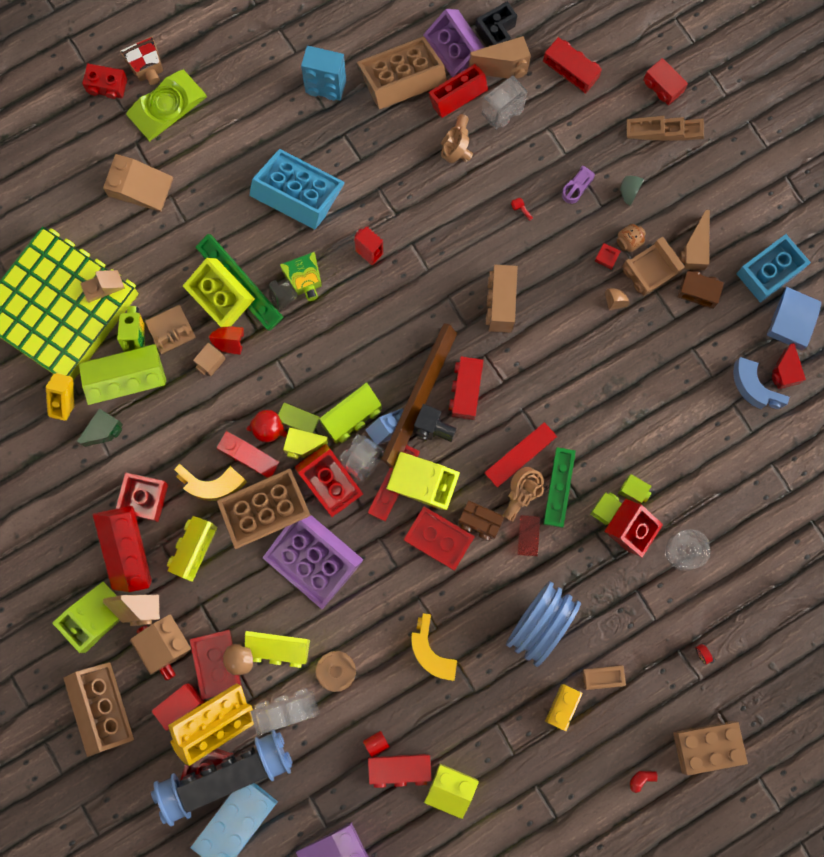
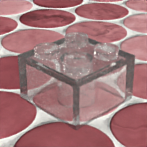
M511 76L484 97L482 115L495 130L500 126H506L513 116H519L524 111L528 91L514 76Z

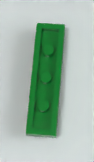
M556 447L543 525L558 528L564 527L576 454L575 450Z

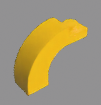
M180 464L174 469L179 473L176 477L184 484L188 482L183 489L192 496L206 501L220 500L238 492L247 483L231 466L221 477L209 482L196 479Z
M423 613L422 618L418 617L417 629L420 630V634L412 632L411 641L414 655L419 664L430 674L438 678L454 681L457 660L439 657L431 650L428 643L431 615Z

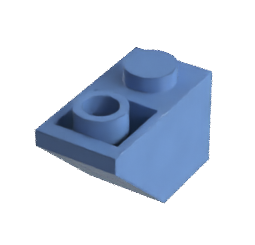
M402 408L379 417L366 429V432L376 446L391 439L404 411Z

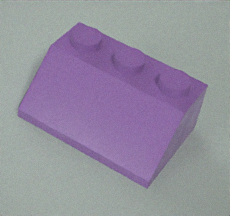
M445 9L423 34L452 77L469 68L470 52L484 48L459 10Z

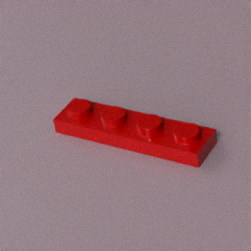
M406 445L403 453L418 457L420 451ZM393 468L389 469L368 511L369 515L386 522L399 496L398 493L386 489Z

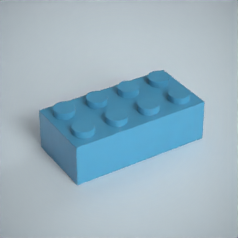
M255 783L231 793L190 848L201 857H237L278 801Z

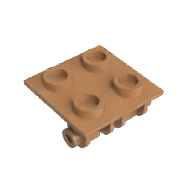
M180 305L145 321L161 355L196 338Z

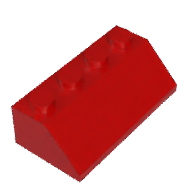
M133 505L93 513L112 590L133 592L148 589L152 579Z

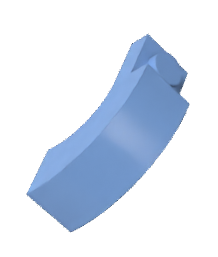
M739 357L735 361L733 373L736 387L743 398L759 409H762L767 404L775 409L786 406L790 397L770 391L760 383L757 376L759 363Z

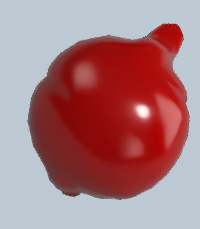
M272 410L258 412L246 428L247 431H252L254 437L262 442H272L278 439L279 436L287 437L288 434L284 430L279 415Z

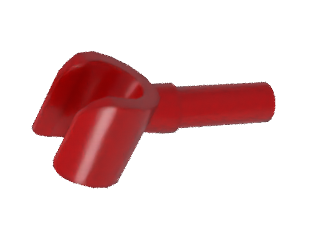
M517 198L512 200L511 206L514 211L520 209L528 220L531 221L533 217L526 210L523 199Z

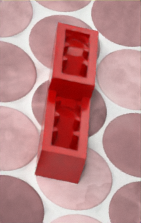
M544 422L489 468L485 474L499 488L556 439L557 435Z

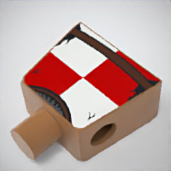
M153 37L120 50L124 61L139 81L147 79L150 85H155L160 81L157 74L163 72V68Z

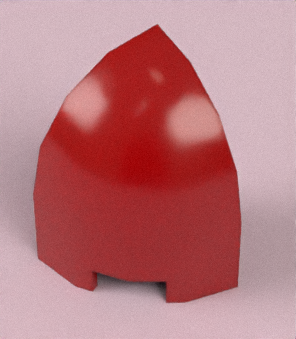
M234 326L218 328L210 334V342L222 352L241 355L243 346H241L240 340L241 337H244V328Z

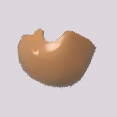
M233 644L227 647L223 655V663L229 673L243 675L251 671L253 656L250 648L242 647V644Z

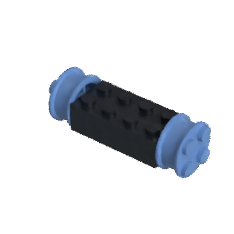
M272 729L271 734L260 739L254 737L256 749H254V746L246 748L240 756H228L217 766L213 763L202 768L203 771L195 775V772L184 776L180 781L177 775L173 773L171 778L163 782L155 781L151 796L154 803L159 805L161 810L159 816L162 823H168L169 826H173L174 821L183 817L191 818L192 810L258 782L267 776L271 781H274L275 776L284 772L290 774L293 762L289 752H284L283 744L285 743L281 733L276 734L275 730Z

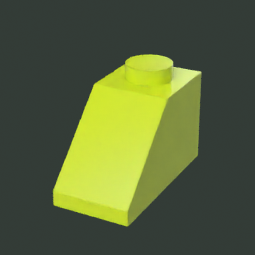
M289 427L283 450L289 458H305L324 444H328L329 440L328 437Z

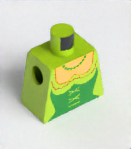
M315 252L280 264L284 276L296 295L305 293L307 301H313L318 298L315 289L322 285Z
M136 306L127 307V313H121L119 317L117 340L124 352L145 347V324L139 313V308Z

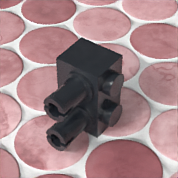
M423 404L414 424V433L417 434V438L427 441V439L432 440L433 437L437 436L452 442L456 427L441 422L442 411Z

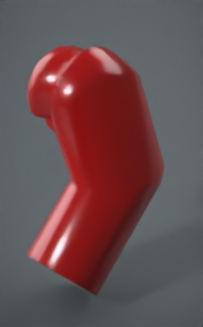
M657 771L636 772L630 780L631 791L638 793L646 782H657Z

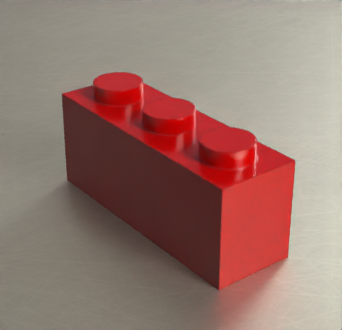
M559 37L544 54L543 62L584 93H587L600 77L602 69L596 62L590 61L581 51L575 50L569 42Z
M474 64L428 93L433 108L443 118L489 89L485 74Z
M461 356L460 362H456L454 373L458 374L457 381L453 380L451 392H455L454 399H450L449 411H452L451 417L475 420L484 360Z
M430 754L368 758L369 784H374V788L386 787V783H394L395 787L407 786V782H415L416 786L427 785V781H431Z

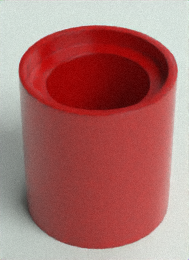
M381 730L363 741L371 757L390 747Z

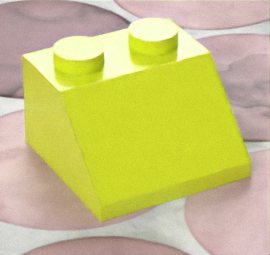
M439 763L424 803L463 819L479 781Z

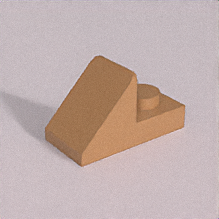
M118 270L96 271L97 277L80 283L89 303L125 289Z

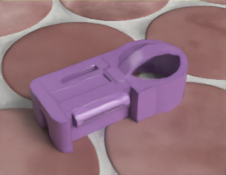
M581 166L580 171L573 180H570L565 185L562 192L563 200L570 204L576 203L593 181L595 174L585 166ZM568 188H572L570 192L566 195L565 191ZM577 190L578 197L570 198L574 191Z

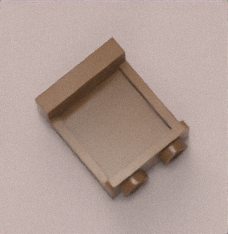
M664 237L658 239L653 246L631 260L627 259L622 266L624 274L632 279L637 292L642 293L643 296L668 282L685 268Z

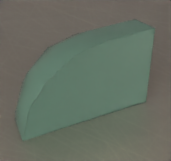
M626 176L623 179L620 191L624 202L631 206L644 181L643 178Z

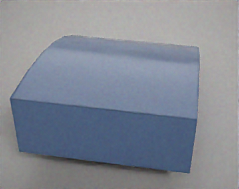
M785 287L771 320L772 323L767 336L788 345L794 343L797 349L804 350L808 346L816 325L821 301Z

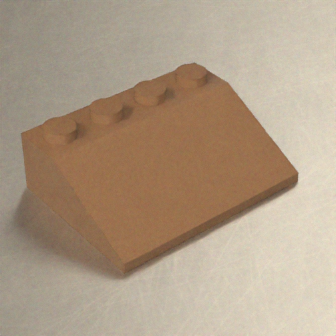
M424 36L357 62L369 92L379 109L422 94L447 81L444 64Z
M291 469L217 500L235 549L311 516Z

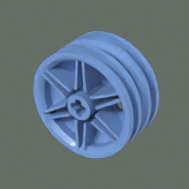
M551 581L542 588L530 604L506 643V646L509 648L512 645L515 646L514 651L518 654L526 650L524 658L527 661L533 659V665L536 667L542 664L558 644L581 606V602L578 600L572 602L573 597L570 594L561 598L562 589L560 587L552 588L554 583Z

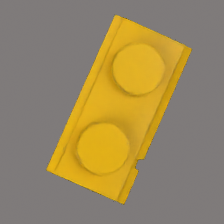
M56 373L53 374L46 385L47 412L49 417L64 421L68 419L74 409L73 378Z
M561 684L545 722L567 731L570 724L569 720L572 719L583 693Z

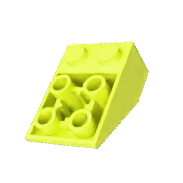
M399 452L386 489L434 508L447 510L460 472Z

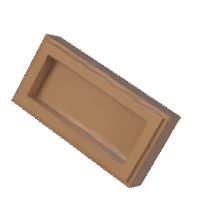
M624 666L583 669L585 690L626 686Z

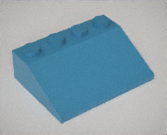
M279 149L252 179L249 196L316 229L325 218L345 182Z

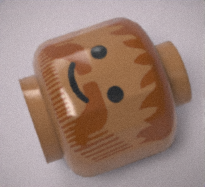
M635 224L628 225L618 232L617 243L623 251L633 252L645 243V230Z

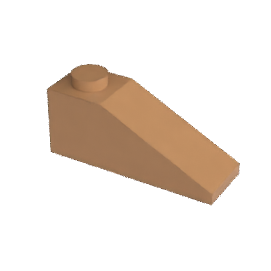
M710 210L704 212L686 246L680 252L679 259L685 266L684 269L705 270L709 265Z

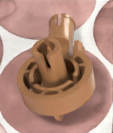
M463 114L457 116L455 127H452L447 132L441 142L443 146L441 157L449 163H454L459 158L467 162L473 155V152L467 149L469 137L466 126L469 118Z
M524 467L516 472L511 481V492L508 495L511 501L502 516L513 522L521 507H527L530 501L542 496L544 492V479L540 472L531 467Z

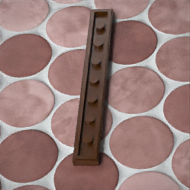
M443 324L381 458L390 468L394 469L399 452H404L422 405L426 403L456 338L457 333L450 324Z

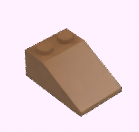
M524 36L470 52L469 67L476 64L485 76L507 79L521 78L528 72L531 55Z
M115 154L103 189L108 197L162 212L173 176L135 159Z

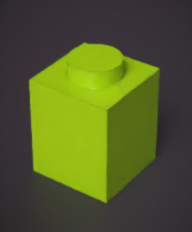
M630 474L618 494L639 504L642 502L646 503L651 495V492H649L651 485Z
M605 492L590 515L607 525L622 503L619 502V498L616 495Z

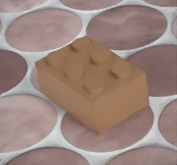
M494 265L493 271H489L487 288L490 289L488 290L486 307L490 308L487 309L485 325H489V331L512 333L515 324L518 266Z
M730 721L673 732L682 774L688 776L748 764L739 722Z

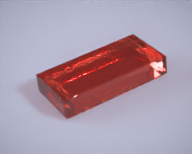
M520 515L517 555L538 556L540 517Z

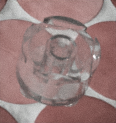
M358 434L353 439V445L350 449L342 453L340 460L347 472L358 480L364 481L363 477L368 478L380 463L378 457L380 454L383 456L384 449L366 436Z
M687 529L674 534L668 540L665 555L670 564L676 569L691 571L702 567L708 561L711 550L709 541L703 533L698 530ZM686 547H690L689 554L686 553Z

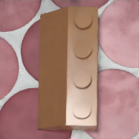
M110 662L74 672L63 678L87 757L134 740Z

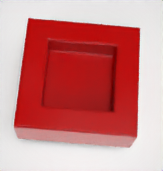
M603 243L595 262L612 270L621 251Z

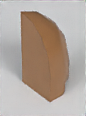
M615 288L606 289L605 296L609 310L628 307L630 304L628 297L621 290Z

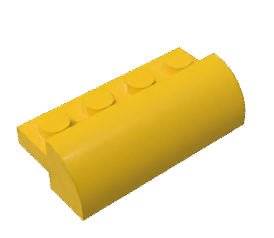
M233 685L168 725L173 738L170 741L178 757L186 765H192L257 723L252 706L246 703L241 685Z

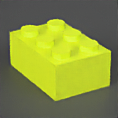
M206 258L183 285L220 327L232 326L255 300L221 262L214 258Z

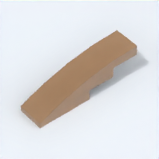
M664 116L627 119V138L662 141L704 139V119L684 120V117L665 119Z

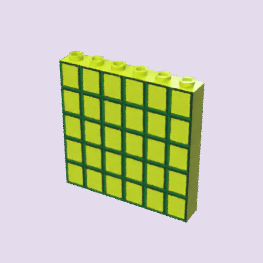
M42 226L0 280V338L52 374L58 373L70 376L74 381L80 373L79 363L90 360L119 321L120 314L126 312L127 307L132 304L139 293L135 289L136 285L127 279L126 281L122 280L125 289L89 303L80 283L97 277L96 271H109L104 268L106 265L98 259L94 261L89 258L90 254L85 250L74 248V243L67 238L65 240L59 237L60 234L52 228L48 230Z

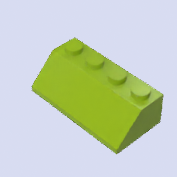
M156 344L79 363L82 388L88 405L164 386L167 381Z

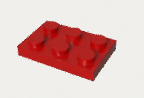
M423 507L403 541L455 571L475 536L430 509Z
M230 630L190 639L202 700L215 697L235 684H239L242 687L240 675L229 673L223 663V655L227 647L233 645Z

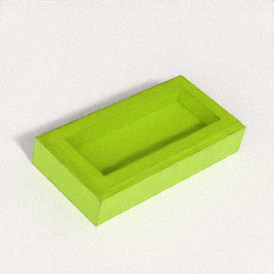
M283 403L279 412L282 424L310 433H314L320 420L319 416Z

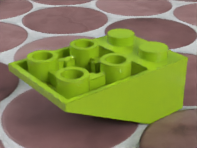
M102 582L70 606L52 624L79 653H86L120 621L103 603L104 598L117 595L105 582Z

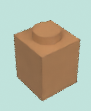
M208 343L193 361L197 365L195 368L201 374L205 375L207 373L212 376L226 359L220 351Z

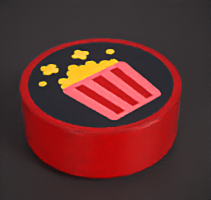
M704 644L695 647L697 655L705 665L713 661L710 651Z

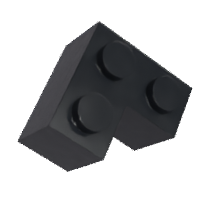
M507 1L476 18L475 31L486 47L512 40L507 31L516 26L517 14Z

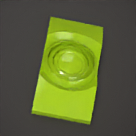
M183 69L166 77L151 93L140 97L127 111L126 115L150 142L207 98V95Z

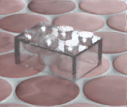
M306 688L294 692L295 697L292 698L284 695L275 698V703L269 705L267 701L254 705L255 710L250 712L257 736L270 732L272 729L276 730L320 715L314 692H308Z

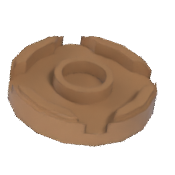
M340 651L329 652L318 661L316 678L319 684L326 690L332 692L343 691L355 679L356 666L352 658L346 653Z

